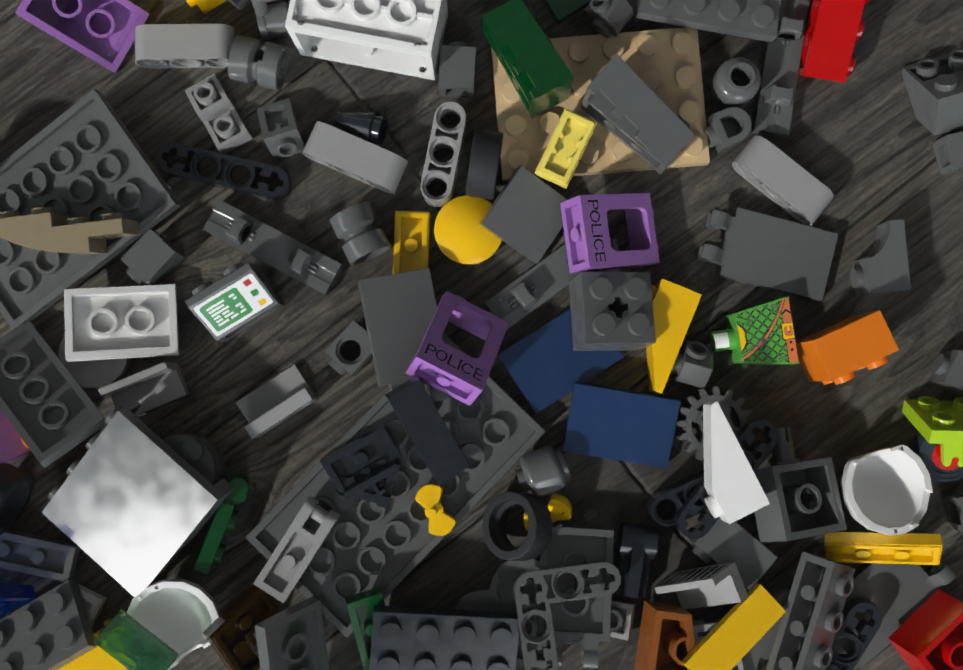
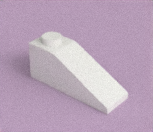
M708 401L703 404L704 487L709 495L704 500L715 519L720 517L724 522L731 524L770 504L718 401Z

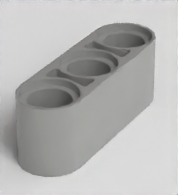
M226 24L138 25L135 27V64L154 69L228 68L229 52L236 37V29Z
M456 102L441 104L434 115L421 178L422 195L425 202L432 207H443L452 199L466 134V113L464 108ZM448 115H454L460 119V123L454 128L444 127L441 122ZM442 148H447L454 154L448 162H439L434 156ZM434 182H441L446 185L447 189L443 195L434 197L428 193L429 186Z
M316 121L302 152L304 156L319 164L389 194L395 193L408 164L406 159L391 151L320 121Z
M753 136L732 162V167L740 176L804 225L812 226L834 198L832 191L761 136Z

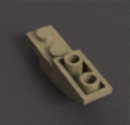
M53 207L31 208L30 215L20 216L19 211L0 212V238L35 250L67 254H107L106 239L140 235L138 221L124 219L123 213L101 214V221L90 222L89 217L69 218V215L54 213Z

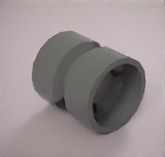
M241 34L237 35L229 52V78L247 84H252L257 80L260 87L280 91L288 73L289 48L286 45L269 41L262 45L257 38Z
M362 202L350 206L334 215L329 221L337 238L345 240L342 249L351 266L368 262L384 254L392 247L383 228H376L379 219L370 202Z

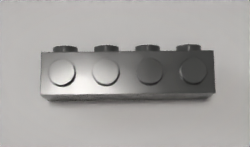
M802 551L784 609L786 612L782 616L766 670H825L829 666L833 656L831 647L834 637L843 624L844 617L842 611L845 601L854 588L853 575L855 569Z

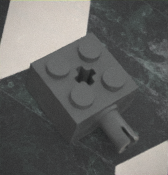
M612 239L611 247L613 250L619 251V241ZM620 267L599 269V272H581L569 282L573 351L642 350L656 343L650 272H624L620 270Z
M791 427L778 428V441L772 449L775 462L771 463V467L759 468L754 472L770 504L754 512L760 543L791 541L847 530L832 457L801 462L800 458L796 459Z

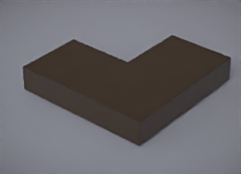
M253 584L203 634L228 670H258L260 668L257 640L253 635L256 632L255 624L273 616L279 608L270 594Z

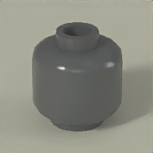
M743 57L730 58L723 62L713 75L710 84L711 94L715 101L723 107L740 108L747 104L759 91L761 84L760 71L756 64L749 59Z
M549 445L523 454L520 458L521 469L515 471L522 490L530 488L532 494L537 497H543L563 489L566 486V477L571 476L561 450L555 451Z

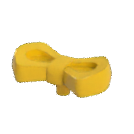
M427 483L418 489L415 500L425 508V515L429 518L428 532L436 536L447 535L454 529L457 523L456 518L446 513L440 502L443 487L436 483Z
M552 494L547 505L551 513L552 524L556 521L570 520L572 517L571 502L563 495ZM525 511L523 514V522L525 529L528 531L529 521L527 513Z

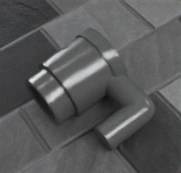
M251 0L263 41L289 35L285 23L290 2L287 3L285 0L267 4V2L276 0Z

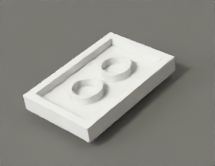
M175 284L64 289L65 359L68 362L179 355L177 287Z

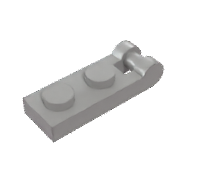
M311 496L305 501L253 583L282 603L287 601L340 517V514L332 509L328 512L318 505L319 501ZM309 518L321 524L316 533L304 526Z

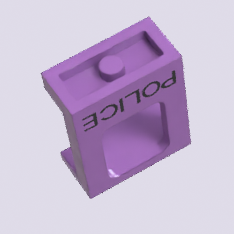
M650 193L579 195L560 203L570 273L617 267L639 269L660 263ZM608 210H625L629 251H615L611 247L607 220Z
M446 291L437 304V309L417 353L406 370V374L412 377L417 375L422 382L470 406L484 389L509 323L498 318L495 314L484 311L467 302L463 297ZM448 322L485 340L479 358H473L443 342L442 334Z

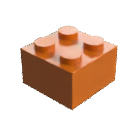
M880 310L853 315L796 341L799 362L808 381H822L823 385L832 382L835 385L847 382L856 377L855 370L865 367L870 370L889 362L888 355L899 351Z

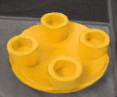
M460 196L450 200L439 211L434 225L435 240L440 250L449 259L461 264H480L497 251L502 240L479 224L492 206L489 201L483 198Z

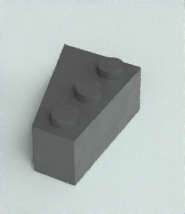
M617 53L587 87L581 108L659 174H662L695 135L690 130V125L687 121L676 115Z

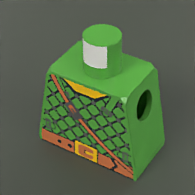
M783 297L727 315L728 329L710 332V344L713 347V352L731 350L734 364H800L789 297Z

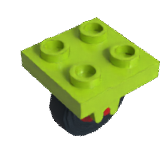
M929 396L919 397L918 400L904 399L902 413L919 431L912 444V451L922 459L930 473L931 479L940 482H950L963 478V397H956L954 401L938 400Z

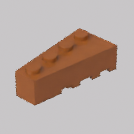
M644 600L634 670H688L681 661L695 648L692 615L678 604Z

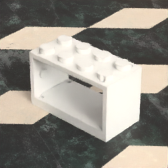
M290 0L285 27L300 55L435 80L448 18L447 0Z

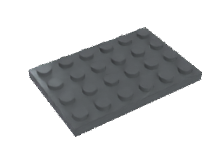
M91 90L0 163V212L19 211L20 216L30 215L31 208L53 207L54 213L69 215V218L89 217L90 222L101 221V214L123 213L124 219L138 221L140 235L106 239L107 254L91 255L35 250L0 238V312L12 330L28 321L34 320L64 296V289H74L144 235L150 228H153L181 206L99 90Z

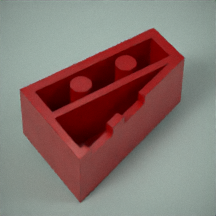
M808 0L810 1L808 8L810 15L804 34L798 76L845 83L846 77L852 74L855 66L856 57L852 53L855 41L861 38L864 30L865 21L861 19L864 5L868 4L870 0Z

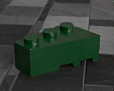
M510 0L481 16V29L531 118L569 98L574 76L555 50L549 37L545 35L538 25L537 16L529 4L525 5L522 0Z

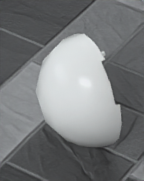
M905 445L892 446L849 459L845 464L840 480L842 501L851 517L866 529L884 535L906 534L919 526L918 523L927 511L930 493H933L930 473L925 464L915 452Z
M162 579L149 585L132 599L125 614V633L123 636L130 652L142 664L156 670H169L179 664L193 650L199 647L206 648L211 645L203 632L219 617V613L213 597L199 584L185 579Z

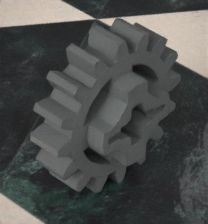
M711 386L709 395L704 388L697 389V399L692 396L685 397L689 406L687 408L680 407L679 413L684 416L683 420H677L676 426L682 427L683 432L679 433L676 437L677 440L688 441L684 447L686 452L690 453L695 449L697 450L696 459L701 461L704 459L703 420L701 419L703 418V411L697 410L701 405L708 401H718L735 436L747 423L745 417L752 414L750 409L740 408L745 400L743 397L731 399L733 390L725 389L720 395L719 387ZM731 411L735 416L736 426L733 425L730 418ZM692 423L696 425L699 432L697 439L692 431Z

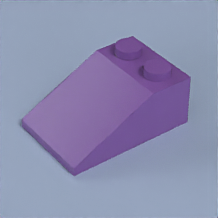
M22 0L15 12L19 17L116 73L135 40V27L144 25L149 16V13L129 0Z

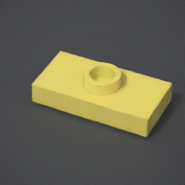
M565 108L536 168L535 175L567 189L597 122Z

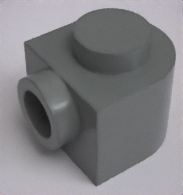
M591 0L584 9L592 22L591 28L596 34H602L606 38L610 33L616 37L634 15L633 9L627 0Z
M730 107L710 115L706 120L707 127L703 128V132H707L709 147L715 146L719 154L739 145L750 133L752 123L749 115L743 109Z
M686 340L671 370L672 373H675L674 380L704 388L713 371V347L705 346L697 341L691 342Z

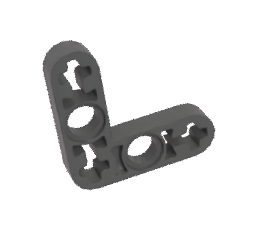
M593 562L527 571L517 577L514 583V593L525 670H537V668L530 667L531 663L537 660L536 649L533 647L527 650V643L540 644L549 640L550 647L542 646L545 660H551V665L545 667V670H558V657L550 603L603 597L613 594L621 584L619 570L614 565L608 562ZM604 568L606 573L612 574L613 581L607 582L606 589H602L599 583L587 584L590 592L583 593L584 579L580 572L581 570L587 569L586 577L598 576L600 573L599 569ZM566 572L572 573L577 579L576 590L570 594H563L557 588L558 577ZM531 577L534 583L541 585V590L535 592L536 604L544 602L545 609L532 608L522 612V605H530L528 594L521 593L520 587L526 585V579ZM533 615H539L546 621V630L538 637L529 635L525 629L527 619Z

